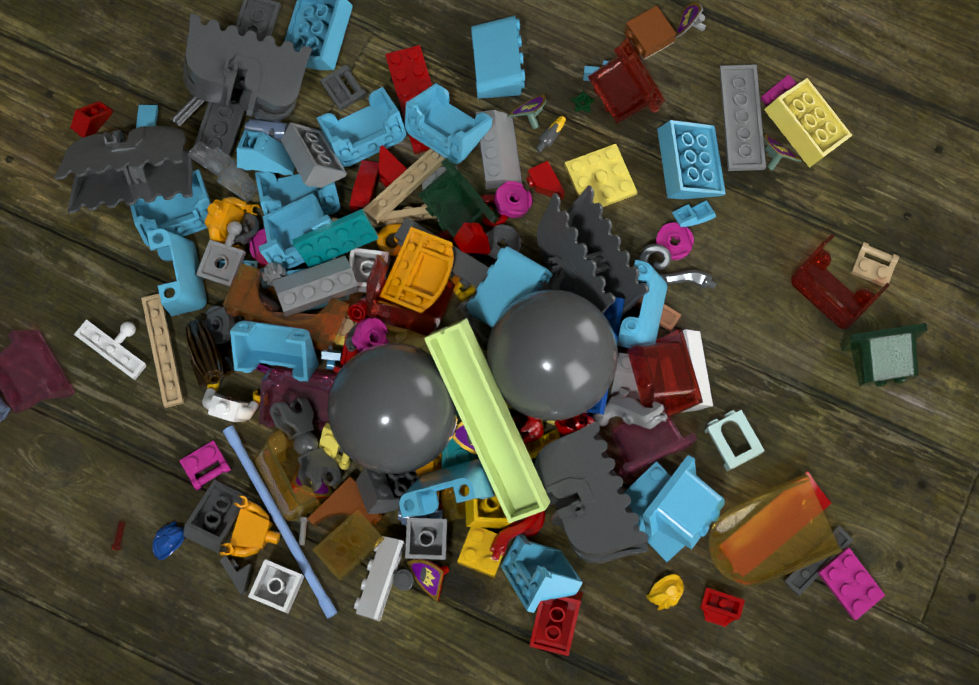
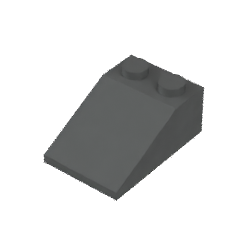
M213 480L186 522L183 536L219 554L223 547L221 544L226 543L241 509L234 505V502L237 504L242 503V498L237 495L245 496L247 501L249 496Z

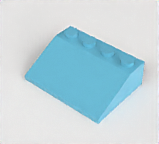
M348 0L296 1L285 41H290L296 52H299L304 46L312 49L306 68L315 70L335 69L353 7Z
M670 120L657 129L667 198L683 200L726 195L714 125Z
M657 461L624 492V494L629 495L631 498L629 506L632 509V513L634 512L639 516L637 524L640 531L645 532L643 513L671 478ZM657 530L653 537L646 534L648 544L666 563L685 546Z

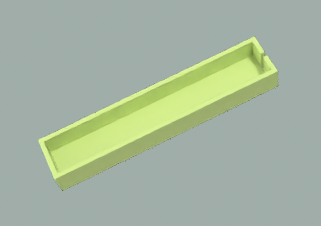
M467 318L432 332L424 338L508 522L512 523L545 511L550 504L548 495Z

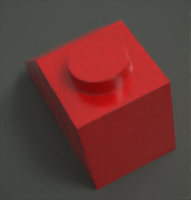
M100 101L75 110L70 129L83 138L96 134L113 114V110Z
M382 145L379 151V181L387 188L407 168Z
M548 161L528 170L526 181L530 188H534L536 193L549 197L557 193L560 200L564 199L565 191Z
M464 222L453 238V241L463 253L489 254L491 252L488 236L478 223Z

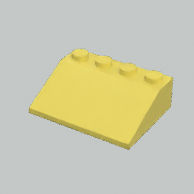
M808 78L778 97L764 109L809 168L852 136Z

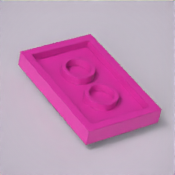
M848 547L817 571L818 575L852 620H857L885 596Z

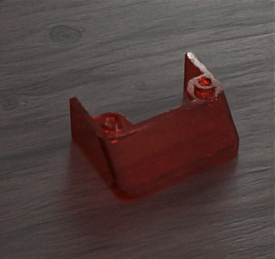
M832 233L793 274L791 283L796 290L837 327L847 329L877 300L890 284L886 283L876 295L866 288L859 289L853 294L826 269L831 264V256L824 248L835 237Z
M377 254L366 283L365 311L370 319H379L384 324L426 335L437 331L455 287L452 280L449 278L439 298L421 314L380 297L386 283L384 277L388 264L381 255Z

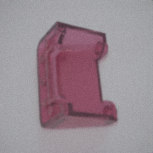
M269 369L261 380L259 424L275 427L270 414L271 406L277 402H285L290 408L291 402L295 398L305 397L314 412L312 424L319 425V429L323 431L325 424L329 423L327 411L328 397L336 375L314 372L307 382L294 379L292 369Z

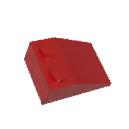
M578 591L573 596L539 602L529 647L569 656L583 592Z

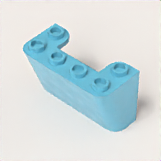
M515 15L471 26L477 99L521 95V89L525 88L524 69L521 70L520 65L523 64V53H519V47H522L521 36H519L520 22L519 19H516Z
M164 229L147 231L150 250L157 249L158 255L163 261H173L177 279L175 282L158 286L163 307L171 316L202 309L207 303V296L203 278L196 275L200 264L195 243ZM168 288L175 290V294L171 298L164 296V292Z
M240 321L230 330L235 371L250 373L260 363L285 366L287 368H294L292 371L294 379L308 382L319 365L310 333L305 329Z
M480 459L421 475L400 498L399 505L402 518L434 513L439 506L437 491L450 487L454 488L457 503L471 499L495 497L492 485ZM463 484L469 487V494L467 496H462L460 493V487Z

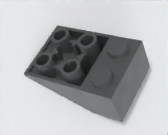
M364 468L357 478L356 484L367 513H387L400 509V498L418 479L416 470L402 474H384Z

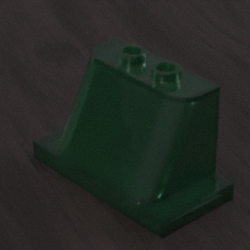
M448 158L441 162L447 170L418 194L427 205L426 211L432 217L435 215L439 219L437 224L443 231L448 230L453 237H455L464 222L479 223L486 217L494 225L500 221L498 216Z
M926 323L850 334L840 345L842 351H852L859 387L873 384L876 387L887 385V382L892 381L895 384L906 382V379L919 376L916 340L928 331Z

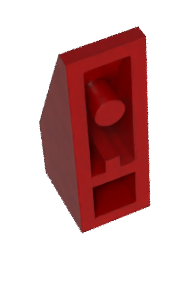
M361 161L350 200L351 213L364 209L373 201L379 173L378 162Z

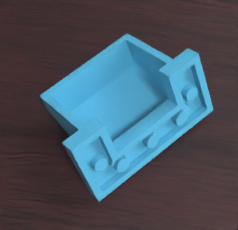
M314 193L263 216L267 243L259 246V251L268 263L276 262L281 264L282 267H285V271L305 262L294 247L292 239L333 222L328 215L324 216Z
M687 455L643 513L646 534L653 537L657 530L690 549L695 546L701 536L704 537L707 534L709 525L712 521L715 522L718 519L720 510L725 505L724 498L696 476L695 458Z
M522 534L516 536L500 566L526 611L532 613L535 612L540 601L573 596L578 592L583 583L561 550L528 541L525 535Z

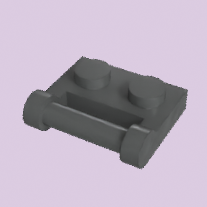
M348 65L342 66L320 80L321 85L339 111H342L358 100L364 99L368 95L365 89H362L355 80ZM345 76L356 93L351 94L340 77Z

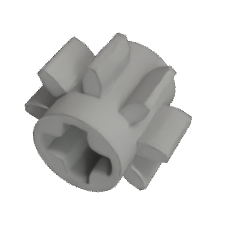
M276 262L267 264L263 268L264 272L261 273L263 281H266L267 285L270 284L271 286H274L272 281L287 275L285 267Z

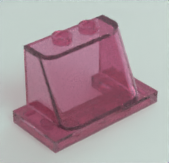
M12 330L8 334L12 343L0 353V389L14 413H22L44 399L66 398L75 394L39 330Z
M665 408L661 413H666V421H661L652 429H647L633 423L628 425L622 421V425L611 431L612 437L625 461V464L619 470L621 477L624 478L631 475L642 467L672 453L677 454L692 447L697 441L695 434L692 433L683 437Z

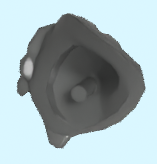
M251 213L245 214L240 222L242 232L235 236L233 244L238 242L242 244L250 243L251 238L257 233L259 222L257 217Z

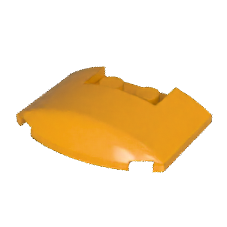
M410 227L380 297L422 314L439 298L448 283L454 260L453 243Z

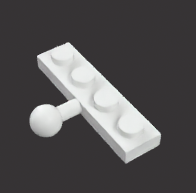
M88 320L74 334L134 380L137 379L147 366L120 345L126 337H130L135 333L136 327L132 322L122 323L120 333L114 340Z

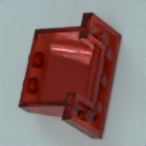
M626 38L614 49L617 57L588 76L594 86L595 94L601 97L605 110L611 113L617 124L646 106H649L652 113H654L665 102L660 90L628 38Z
M677 329L656 340L655 344L637 345L627 350L642 405H652L655 401L667 408L669 416H674L703 403L683 330Z

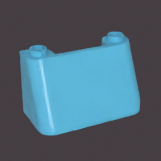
M437 83L406 102L405 128L408 134L454 164H459L465 160L492 126L493 118L481 112L473 119L449 104V92Z
M383 87L369 95L370 106L337 121L334 114L326 113L316 118L322 132L343 167L351 166L379 153L380 146L382 145L387 149L400 143L406 137V130L400 113Z
M199 169L193 171L192 197L184 198L181 193H178L171 200H164L163 196H158L151 203H146L144 199H138L134 205H130L134 224L147 246H149L147 231L164 229L184 237L207 228L205 225V219L209 213L207 208L212 203Z
M260 171L255 173L264 215L311 193H314L318 199L324 216L334 214L340 209L335 182L322 188L309 187L303 183L299 174L276 179L273 172L264 173Z
M635 260L633 267H637L639 270L638 283H645L649 288V292L643 297L639 318L628 317L622 321L617 345L640 351H650L656 343L667 283L649 263Z

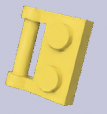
M326 423L323 427L318 449L323 448L325 454L332 457L340 469L346 470L350 466V458L344 452L342 456L338 454L340 447L332 434L329 423Z

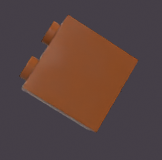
M658 6L626 22L624 34L632 42L635 51L641 55L643 60L668 47L675 41L676 32Z

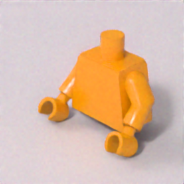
M235 197L223 198L222 201L214 200L207 208L209 213L205 219L210 240L225 244L229 234L227 225L232 221L240 223L245 213L244 209L248 214L258 215L253 213V207L260 208V206L257 204H246L247 202ZM232 245V247L242 250L240 245Z
M237 495L242 498V503L237 504L234 502V505L241 509L230 544H221V546L227 547V552H219L220 555L231 554L232 556L245 558L257 554L260 550H264L267 542L278 544L280 533L271 531L272 522L269 521V515L261 506L250 500L247 501L245 496Z

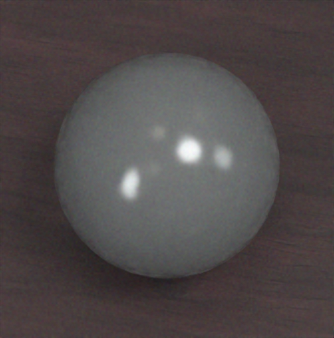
M541 290L517 299L502 312L490 332L486 358L503 399L511 407L535 419L558 421L581 415L602 399L616 373L618 350L616 338L609 321L593 303L582 296L568 291Z
M403 343L378 344L357 353L336 375L328 397L329 425L339 447L350 459L360 466L384 474L408 473L429 464L447 447L458 422L459 413L432 355L423 349Z

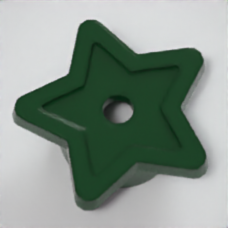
M582 91L577 97H572L571 101L576 105L575 112L583 110L590 113V105L595 99L590 98Z

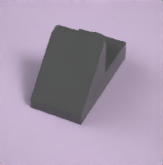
M223 557L219 561L240 594L245 595L248 591L253 564L250 563L238 571L237 569L240 567L234 558Z

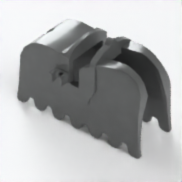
M190 14L182 76L185 87L198 99L219 103L220 106L228 108L233 88L242 90L240 107L247 111V116H254L267 121H280L289 117L294 110L306 70V64L312 49L304 46L299 52H296L290 41H285L282 46L278 47L275 45V39L272 36H266L263 41H258L254 31H247L244 36H240L237 27L234 25H230L225 31H222L219 28L218 21L211 20L207 25H202L201 18L198 15Z
M142 126L129 132L127 142L121 130H115L112 133L104 132L103 134L90 135L74 142L66 150L61 165L54 176L56 180L66 178L69 173H75L67 212L70 214L76 213L83 206H87L88 210L93 211L101 204H106L108 208H113L121 201H125L126 205H134L138 199H144L146 203H151L158 196H163L164 200H171L178 193H181L184 198L192 197L193 162L189 153L183 150V145L186 142L184 132L169 126Z
M592 186L586 187L568 211H560L561 200L559 195L554 193L537 229L539 251L550 269L549 271L553 274L552 279H562L559 284L560 290L584 297L602 313L616 301L615 297L625 299L623 316L639 299L649 292V288L645 283H638L639 270L637 267H629V252L620 250V236L611 234L612 223L610 219L602 218V204L599 202L594 204V190Z
M595 421L576 432L544 446L536 457L535 469L550 500L549 505L555 504L559 509L552 515L551 522L566 531L569 545L578 558L588 563L602 564L622 557L648 552L649 548L646 544L648 537L645 532L640 531L637 524L639 516L634 512L632 513V509L629 506L631 498L629 495L624 494V490L620 488L623 485V479L620 476H616V472L612 470L615 467V461L605 453L608 448L607 443L601 440L600 435L597 434L600 431V426Z

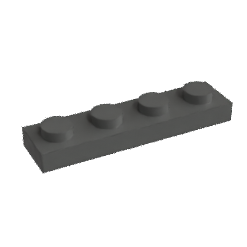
M837 526L783 582L797 596H800L819 576L817 571L844 550L853 539L840 526Z

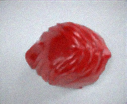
M522 413L517 414L513 418V421L522 427L519 434L524 445L535 442L543 436L544 426L542 420L526 416Z
M582 413L573 418L555 421L554 424L558 432L564 437L595 422V420L587 413Z

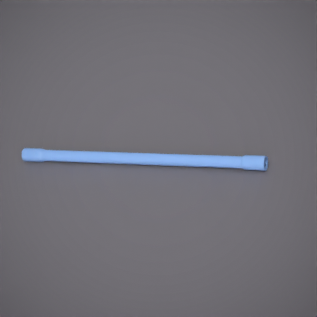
M234 426L227 427L223 430L224 435L235 450L317 597L327 619L338 613L316 577L246 452Z

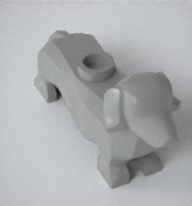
M623 388L619 389V395L613 396L607 401L604 415L591 413L592 418L598 422L599 426L607 425L610 418L617 416L622 418L628 425L633 423L647 429H652L661 421L665 422L667 419L666 413H661L664 410L662 404L654 401L652 403L653 408L644 407L636 399L626 397L629 392Z

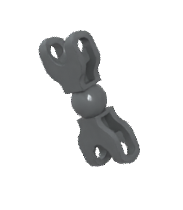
M295 398L291 402L290 408L285 402L274 403L270 408V414L275 426L284 432L289 440L294 439V450L301 455L297 458L300 464L298 478L303 489L308 493H312L321 487L322 481L327 486L338 484L341 480V472L336 461L326 455L323 448L317 449L318 439L314 434L310 433L314 430L312 426L314 412L307 398Z

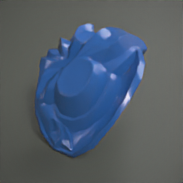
M176 522L165 525L156 532L152 548L154 555L159 560H164L171 555L184 541V528L175 526Z

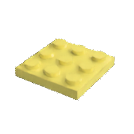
M617 144L565 162L566 170L578 197L589 185L594 190V204L599 202L602 204V207L637 195L636 187Z

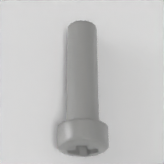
M299 517V521H301L299 545H305L307 522H309L308 517Z

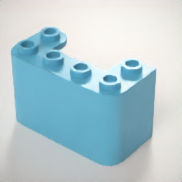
M509 246L505 249L501 248L497 255L496 263L492 264L487 271V278L479 284L477 288L478 293L467 304L468 314L493 328L498 317L510 304L525 295L537 292L539 288L542 289L543 285L541 283L544 281L549 282L553 275L547 268Z

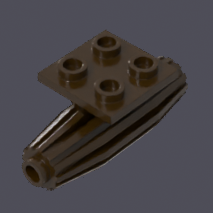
M195 319L187 323L185 327L187 347L192 358L190 362L199 387L217 384L222 378L236 372L226 345L224 344L217 348L213 335L201 320Z

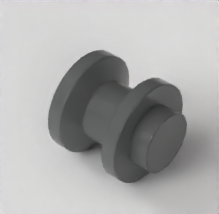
M402 569L395 573L393 582L399 590L406 591L413 586L414 578L408 570Z

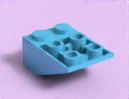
M244 130L237 147V168L258 170L264 173L273 172L282 175H293L296 167L282 143L264 132Z

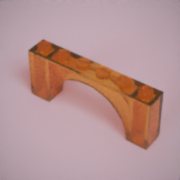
M241 263L223 302V306L228 314L236 317L241 315L246 321L305 329L309 331L312 343L316 344L318 349L323 351L328 349L334 350L348 317L350 304L331 298L327 306L320 313L309 319L289 321L278 318L271 314L260 301L259 283L262 276L260 270Z

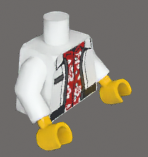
M219 381L217 384L207 385V390L202 400L203 406L209 410V415L232 422H246V420H249L254 415L259 405L264 404L265 393L258 395V390L254 391L253 401L249 403L216 393L219 389Z

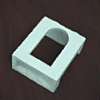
M742 410L728 412L724 415V419L721 421L715 419L707 424L709 427L705 429V433L710 434L724 459V467L727 472L764 452L761 443ZM729 421H734L738 424L751 447L750 450L737 457L734 456L721 432V426Z

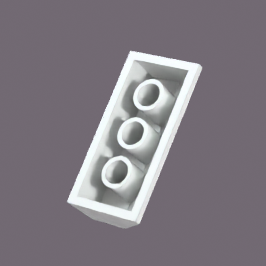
M686 329L656 339L668 414L697 411L713 406L700 331Z
M382 536L381 540L377 539L374 546L375 557L370 559L367 570L370 571L368 578H364L361 585V590H363L361 598L357 597L354 609H357L356 614L380 622L393 584V577L397 572L405 548L404 541Z

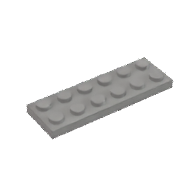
M757 65L720 66L719 74L728 171L765 170L766 161Z

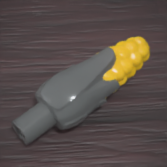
M564 116L557 118L540 135V143L535 148L536 151L541 153L545 147L553 144L566 122Z

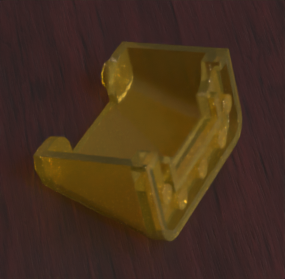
M279 430L267 438L255 456V463L282 516L288 521H294L318 509L322 504L310 487L303 485L293 489L280 464L287 460L286 451L291 447V444L283 431Z

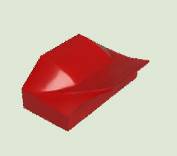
M705 588L700 608L704 612L705 621L726 627L732 621L740 620L745 600Z

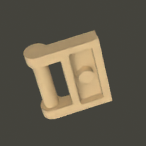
M863 242L851 274L887 287L899 256L888 254ZM865 253L888 261V266L864 257Z

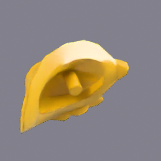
M667 575L654 584L646 597L651 603L659 606L657 610L669 609L671 606L676 605L684 592L683 581L679 575Z

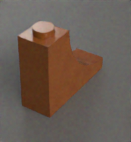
M349 477L307 519L316 526L321 521L332 516L350 515L365 521L371 526L373 523L377 525L384 516L382 515L383 513H367L358 486Z

